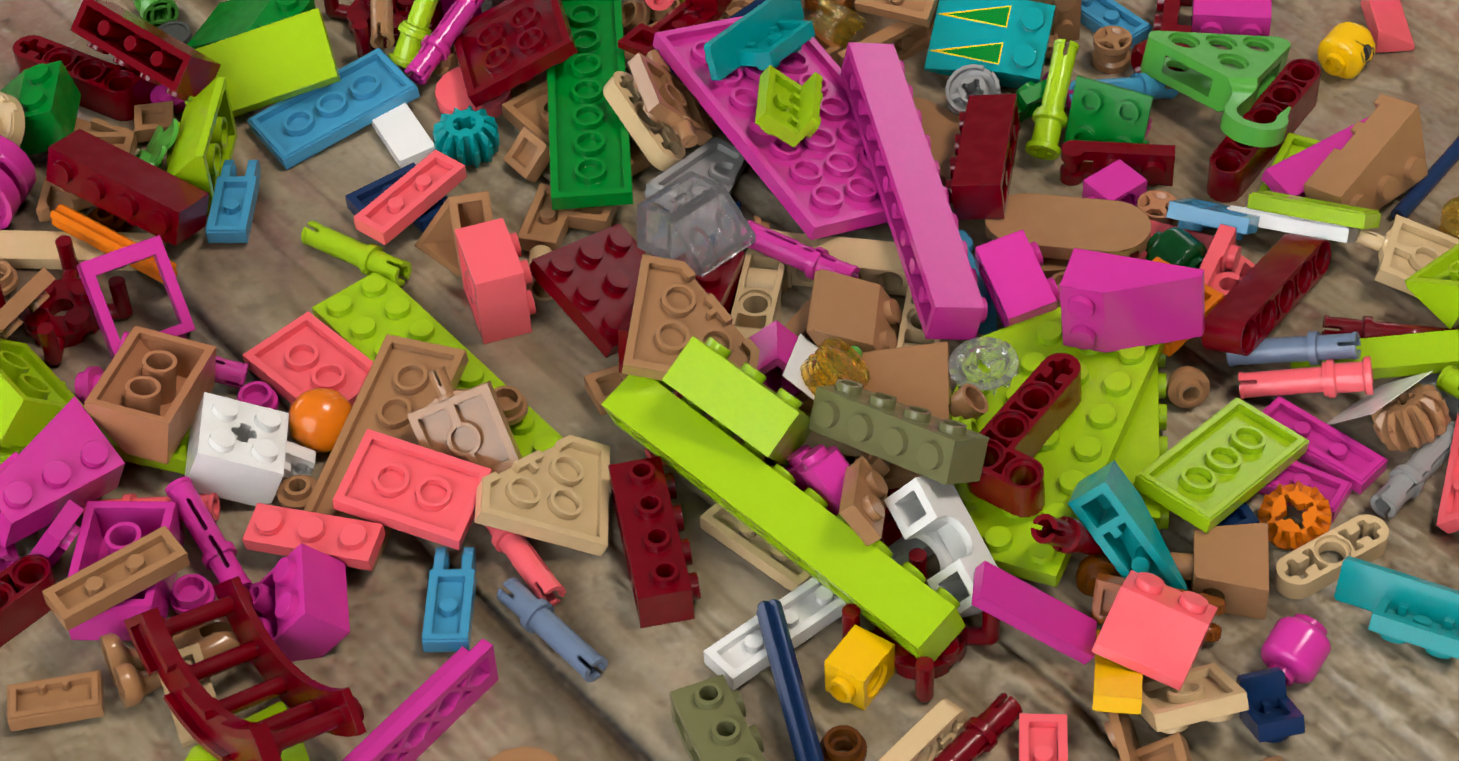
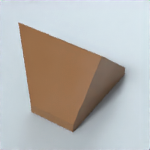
M489 191L448 197L414 246L462 278L455 229L493 220Z

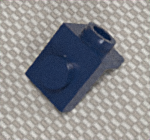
M1280 667L1237 676L1236 683L1247 692L1249 710L1239 712V717L1259 743H1278L1285 741L1289 736L1305 733L1304 715L1288 698L1285 673Z

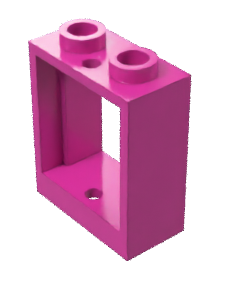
M160 235L81 262L76 266L111 359L118 352L120 338L96 277L154 257L179 325L159 332L187 339L186 333L196 330Z

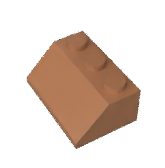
M134 326L85 400L84 409L126 454L168 464L189 430L204 392L211 393L215 386L216 346Z

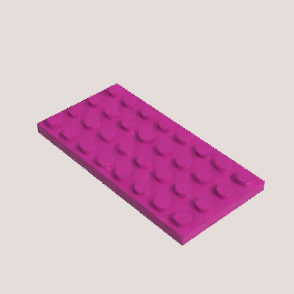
M743 16L655 33L653 47L659 51L662 58L810 240L888 222L841 78V68L814 37L804 43L800 51L792 53L780 61L781 64L775 68L801 86L815 72L822 76L821 93H823V99L820 103V126L810 138L804 137L793 148L776 136L768 135L755 123L760 75L763 73L762 70H758L756 66H740L721 81H713L711 79L709 67L705 59V43Z

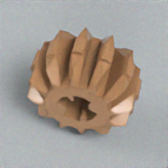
M1416 383L1381 409L1371 414L1374 422L1373 427L1381 442L1385 444L1388 450L1396 451L1399 449L1400 452H1406L1414 447L1420 449L1427 442L1433 443L1436 436L1442 435L1447 431L1446 427L1451 422L1448 413L1449 408L1445 399L1442 398L1434 385L1422 386L1421 383Z

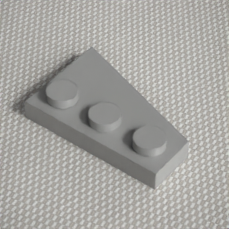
M715 137L646 184L644 197L658 203L664 209L670 210L711 231L744 171L747 161L735 146Z

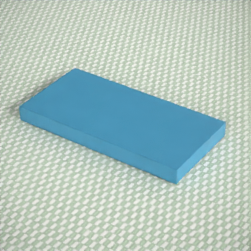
M377 48L340 68L338 72L341 81L280 101L247 119L250 130L283 167L288 170L373 123V119L420 97L417 86L380 48Z

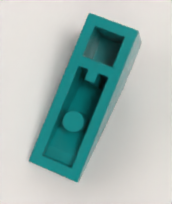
M1115 460L1077 483L1068 505L1123 578H1126L1131 570L1138 573L1148 572L1161 578L1167 586L1187 590V585L1141 495Z

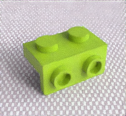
M769 65L760 75L755 123L768 135L776 136L793 148L804 137L810 138L817 131L821 123L819 114L820 103L823 99V93H821L822 76L815 72L801 86Z

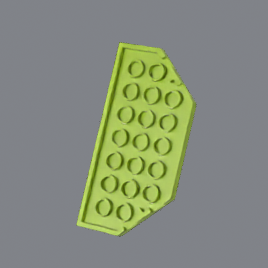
M1061 306L1056 310L980 337L952 393L953 395L964 384L970 383L984 394L989 408L984 415L975 420L979 432L1049 355L1067 353L1076 357L1081 364L1080 404L1033 457L1044 468L1045 506L1042 511L1031 517H1018L976 497L967 488V483L953 484L998 568L1015 577L1053 587L1058 586L1072 554L1058 552L1049 544L1036 542L1032 537L1031 528L1042 530L1043 526L1034 524L1033 520L1038 515L1050 514L1056 518L1068 516L1080 521L1068 505L1075 487L1079 481L1114 461L1164 350L1165 343L1131 347L1107 353L1063 345Z

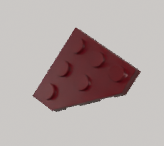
M620 223L534 258L529 265L533 278L606 358L618 353V329L635 298L642 254L646 252Z

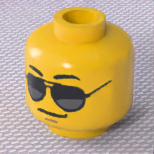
M1342 22L1336 25L1320 41L1317 57L1322 68L1328 74L1345 79H1353L1373 60L1376 52L1375 42L1366 27L1353 22Z

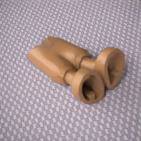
M226 616L173 636V642L177 649L199 643L204 659L241 645L233 633ZM107 633L99 637L109 675L114 687H117L120 700L125 708L140 704L148 694L162 687L159 674L156 673L149 676L136 649L126 647L122 639L115 633Z

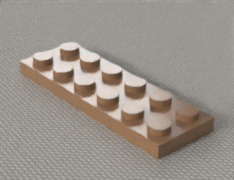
M386 334L303 511L368 521L333 509V498L366 430L370 429L419 445L407 414L429 405L438 397L427 373L445 366L452 386L456 390L469 361L466 350ZM383 526L386 535L372 571H374L393 528Z

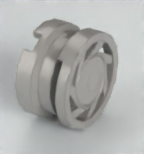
M970 64L962 66L952 73L947 80L945 92L950 112L959 116L960 111H966L969 95L1001 94L999 79L993 71L990 72L983 65Z

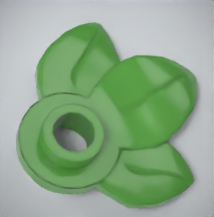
M173 118L171 125L166 131H163L162 126L158 125L146 151L140 149L136 157L161 169L167 150L173 146L178 137V120Z

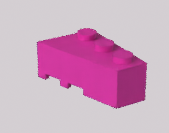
M75 396L0 474V543L4 549L50 525L69 499L83 507L87 504V501H94L118 487L125 463Z

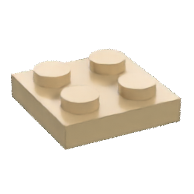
M1216 663L1191 668L1180 691L1152 678L1142 681V707L1140 715L1156 732L1174 734L1185 731L1190 724L1202 721L1224 722L1232 719L1235 713L1249 710L1247 692Z

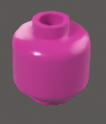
M1298 613L1294 617L1280 618L1262 645L1260 651L1261 658L1268 669L1280 667L1284 671L1286 686H1291L1293 682L1299 684L1310 683L1317 676L1331 651V644L1326 637L1328 632L1321 623L1304 614Z

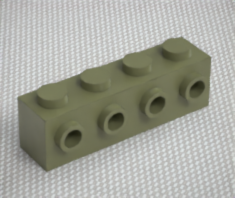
M846 379L836 380V385L816 387L808 427L811 431L945 485L980 481L989 437L967 429V425L962 422L938 418L931 415L932 412L928 409L918 406H907L897 402V398L892 395L871 392L863 389L861 383Z
M723 674L670 692L672 721L691 761H766L762 754L764 746L756 725L748 726L744 718L746 717V708L742 696L738 690H730Z

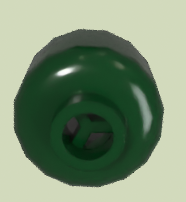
M1178 227L1169 228L1163 233L1161 231L1156 232L1147 242L1145 250L1147 252L1146 260L1152 261L1157 256L1173 265L1197 269L1200 268L1207 253V249L1202 242Z

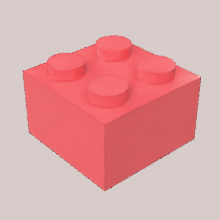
M503 218L455 229L463 289L483 344L531 333L530 315L536 314V306L530 289H526V285L533 283L527 260H519L522 252L516 232L509 234Z

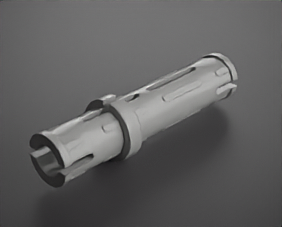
M1451 421L1446 427L1447 431L1442 435L1436 436L1433 443L1427 442L1423 444L1420 449H1417L1406 463L1397 465L1390 472L1387 483L1370 499L1372 509L1383 518L1388 516V519L1394 517L1408 499L1417 497L1423 491L1426 480L1449 457L1455 421Z

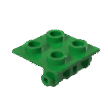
M1078 75L1064 143L1069 140L1150 144L1149 140H1145L1154 96Z

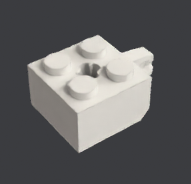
M204 392L190 427L185 476L191 478L193 486L198 493H217L219 498L256 506L257 503L269 504L272 503L282 478H289L294 475L311 476L315 466L316 451L287 441L289 413Z

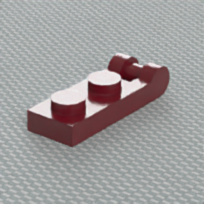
M1069 140L1063 143L1061 147V160L1064 163L1060 167V181L1068 186L1079 185L1084 179L1120 159L1147 179V185L1173 186L1176 145Z

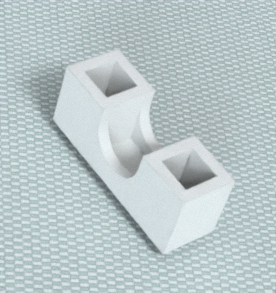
M925 476L915 477L884 501L904 539L916 538L922 540L937 556L940 572L927 580L930 588L936 591L939 587H942L954 596L961 605L957 609L961 618L979 614L982 610L971 605L975 568L983 561H987L996 567L997 565L954 485H945Z

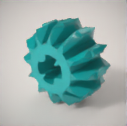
M470 105L466 110L460 111L454 107L453 114H441L440 122L434 124L433 138L435 150L462 163L465 167L473 165L479 169L480 162H492L493 154L499 152L498 124L495 122V117L488 116L486 109L474 111Z

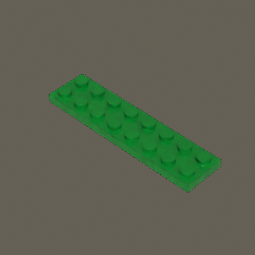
M561 0L578 53L570 56L565 62L547 69L552 210L633 204L629 132L603 94V87L615 72H626L625 50L618 48V40L624 36L622 0Z

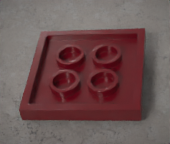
M505 0L471 19L454 41L468 98L476 108L488 101L497 99L502 93L521 83L530 81L535 75L556 64L565 62L570 56L578 53L561 0Z

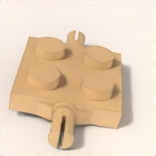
M1396 214L1385 236L1368 229H1360L1355 243L1378 251L1379 265L1374 278L1375 281L1415 296L1407 289L1405 280L1457 245L1459 239Z

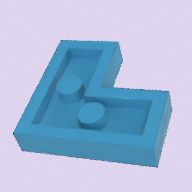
M1186 198L1169 201L1166 218L1179 220V228L1201 232L1203 229L1219 228L1220 224L1235 227L1236 240H1242L1243 234L1257 233L1260 216L1228 210L1227 207H1230L1228 205Z

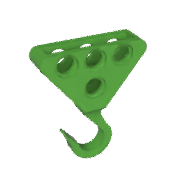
M1176 31L1149 32L1140 68L1142 73H1146L1155 80L1218 112H1223L1220 128L1225 135L1234 141L1248 146L1266 148L1277 146L1284 140L1291 107H1287L1281 112L1274 122L1267 124L1251 122L1242 116L1251 109L1256 100L1285 67L1291 43L1288 40L1273 36ZM1174 43H1183L1192 48L1178 46ZM1212 45H1220V46H1224V47H1226V48H1228V49H1220V48H1216V47H1214V46H1212ZM1249 47H1258L1265 51H1258ZM1168 67L1180 68L1185 70V72L1174 71Z

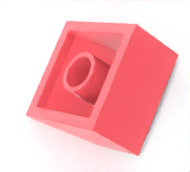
M1131 570L1114 600L1091 652L1180 691L1201 650L1218 607L1209 604L1207 599L1198 593L1191 591L1181 592L1165 585L1164 581L1154 574L1148 572L1138 573Z

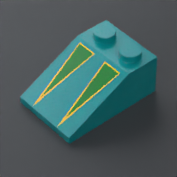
M939 0L924 71L951 76L954 71L962 66L977 64L983 65L990 72L993 71L999 79L1000 86L1019 89L1030 81H1034L1037 84L1042 79L1056 6L1029 0Z

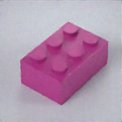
M87 501L68 577L163 526L167 527L183 547L185 535L176 502ZM177 572L69 630L71 640H99L101 635L115 633L122 641H132L124 620L158 607L161 616L167 619L170 592L175 583Z

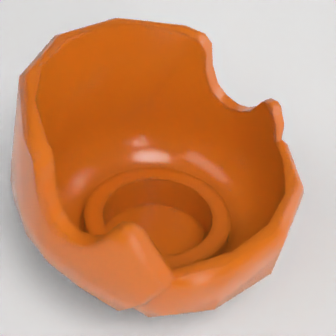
M327 388L307 390L300 394L290 405L288 412L289 436L296 444L314 450L316 453L330 452L336 443L352 406L345 396H342L338 391Z

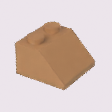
M824 269L815 271L806 332L818 348L834 360L841 357L851 346H858L862 352L896 348L902 311L898 302L893 298L891 299L880 284ZM862 357L850 371L861 381Z

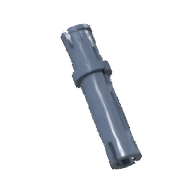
M1309 331L1307 336L1265 338L1248 356L1226 353L1230 367L1236 365L1309 361L1311 365H1321L1322 360L1360 359L1361 350L1357 349L1356 346H1361L1358 332L1321 335L1318 331Z
M516 577L510 578L503 583L512 593L508 595L503 589L499 588L497 599L520 618V625L527 632L536 633L581 674L586 682H593L601 677V674L593 667L597 665L601 670L605 671L608 660L597 653L554 613L553 605L543 598L538 599Z

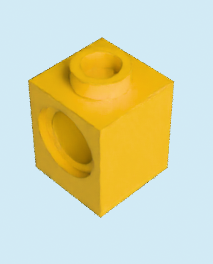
M855 624L824 661L825 691L829 692L838 701L850 703L865 711L895 674V644Z

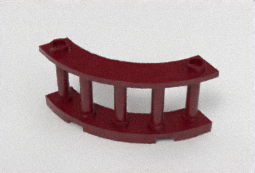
M239 576L213 586L218 599L166 619L161 616L158 607L124 620L132 642L149 676L158 673L170 692L164 695V701L188 733L218 761H282L281 755L283 750L327 732L335 736L352 737L367 732L363 723L364 713L362 706L357 698L352 695L350 687L332 688L311 679L295 666L281 651L262 624L253 608L251 593L242 584ZM226 616L241 645L192 665L185 662L173 642V636ZM249 661L253 663L265 680L260 684L220 700L212 697L200 684L202 680ZM277 696L290 708L259 722H249L234 715Z

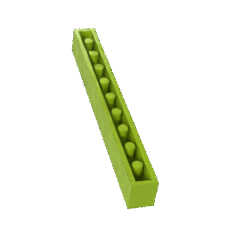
M628 375L601 404L615 425L655 456H660L664 463L846 604H856L860 608V614L917 659L926 656L935 661L965 628L966 625L957 610L961 605L947 590L939 587L936 591L925 584L926 577L915 566L907 561L902 566L891 558L893 556L891 550L880 540L866 546L840 513L835 516L826 509L828 504L819 494L811 488H807L804 492L794 485L796 480L786 469L779 464L771 468L763 462L765 457L759 450L746 441L739 444L732 438L734 433L715 418L710 422L702 416L704 411L684 396L681 399L672 393L674 389L664 381Z

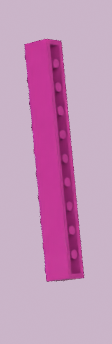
M848 42L840 73L925 338L975 340L980 323H984L987 318V300L985 297H981L977 286V272L974 268H971L969 263L967 243L960 237L958 217L951 211L948 189L942 185L939 163L933 159L930 137L924 133L921 111L915 107L913 88L910 84H907L905 78L904 62L899 60L894 44Z

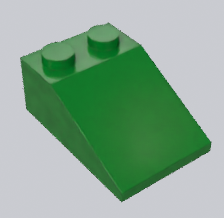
M229 0L221 2L187 45L197 49L315 9L314 0Z
M61 60L48 64L41 63L25 69L0 90V92L17 98L23 107L25 131L19 148L27 156L47 152L49 146L74 132L81 94Z

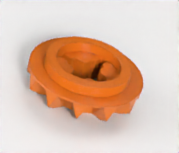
M1298 480L1294 484L1285 486L1279 483L1277 488L1269 495L1265 494L1260 510H1258L1259 523H1268V541L1278 548L1293 551L1328 532L1332 522V513L1328 499L1319 492L1316 486L1312 488L1303 485ZM1290 502L1298 511L1306 510L1302 513L1303 529H1300L1298 523L1295 524L1292 519H1282L1287 516V503Z

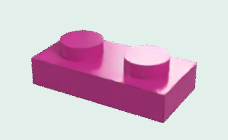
M69 499L29 555H41L47 558L51 568H53L79 533L80 527L74 523L84 509Z

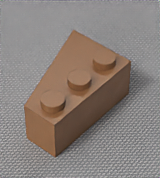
M1380 94L1374 101V105L1377 108L1364 123L1357 121L1351 128L1352 138L1341 150L1334 148L1304 183L1305 197L1379 210L1428 175L1419 105Z

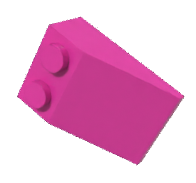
M1079 248L1073 249L1060 283L1063 345L1082 350L1091 349L1107 353L1131 347L1149 346L1203 336L1205 330L1203 269Z

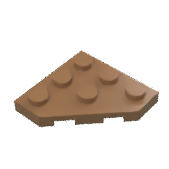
M642 254L622 374L662 380L692 336L705 343L709 337L714 338L732 351L727 359L740 368L747 362L757 369L760 349L750 338H744L733 325L732 316L712 293L708 295L695 280L696 274L686 262Z

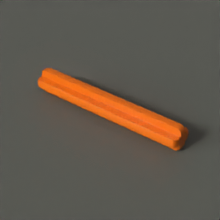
M59 204L55 210L50 212L53 226L106 254L137 243L64 204ZM154 257L129 265L163 283ZM170 260L175 276L177 277V265L175 262Z

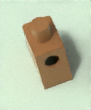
M1268 523L1215 526L1208 533L1197 528L1193 534L1191 553L1170 552L1183 579L1191 581V592L1215 595L1226 601L1225 613L1265 620L1269 596Z

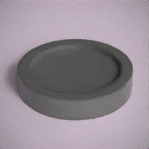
M169 21L158 27V29L186 45L192 39L191 29L185 22Z

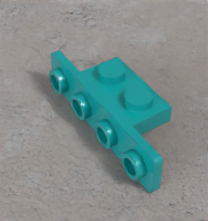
M765 0L705 43V59L709 67L711 79L713 81H721L740 66H756L758 70L762 71L769 65L776 68L781 64L780 61L788 55L800 51L802 45L815 36L813 21L803 20L804 13L801 0Z
M1347 556L1344 559L1334 598L1337 601L1372 611L1368 630L1379 633L1384 640L1392 643L1403 644L1407 642L1423 647L1426 652L1438 658L1448 659L1454 657L1459 659V590L1351 556Z

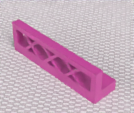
M482 638L470 651L462 646L342 761H415L499 680L493 644Z

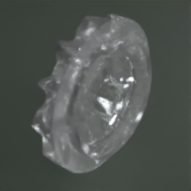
M993 337L970 339L960 344L950 355L948 362L950 379L955 380L959 388L966 383H970L980 391L989 390L995 395L998 387H1010L1012 378L1019 374L1018 355L1010 344L1001 339ZM978 359H981L982 363L990 368L989 373H983L978 368Z

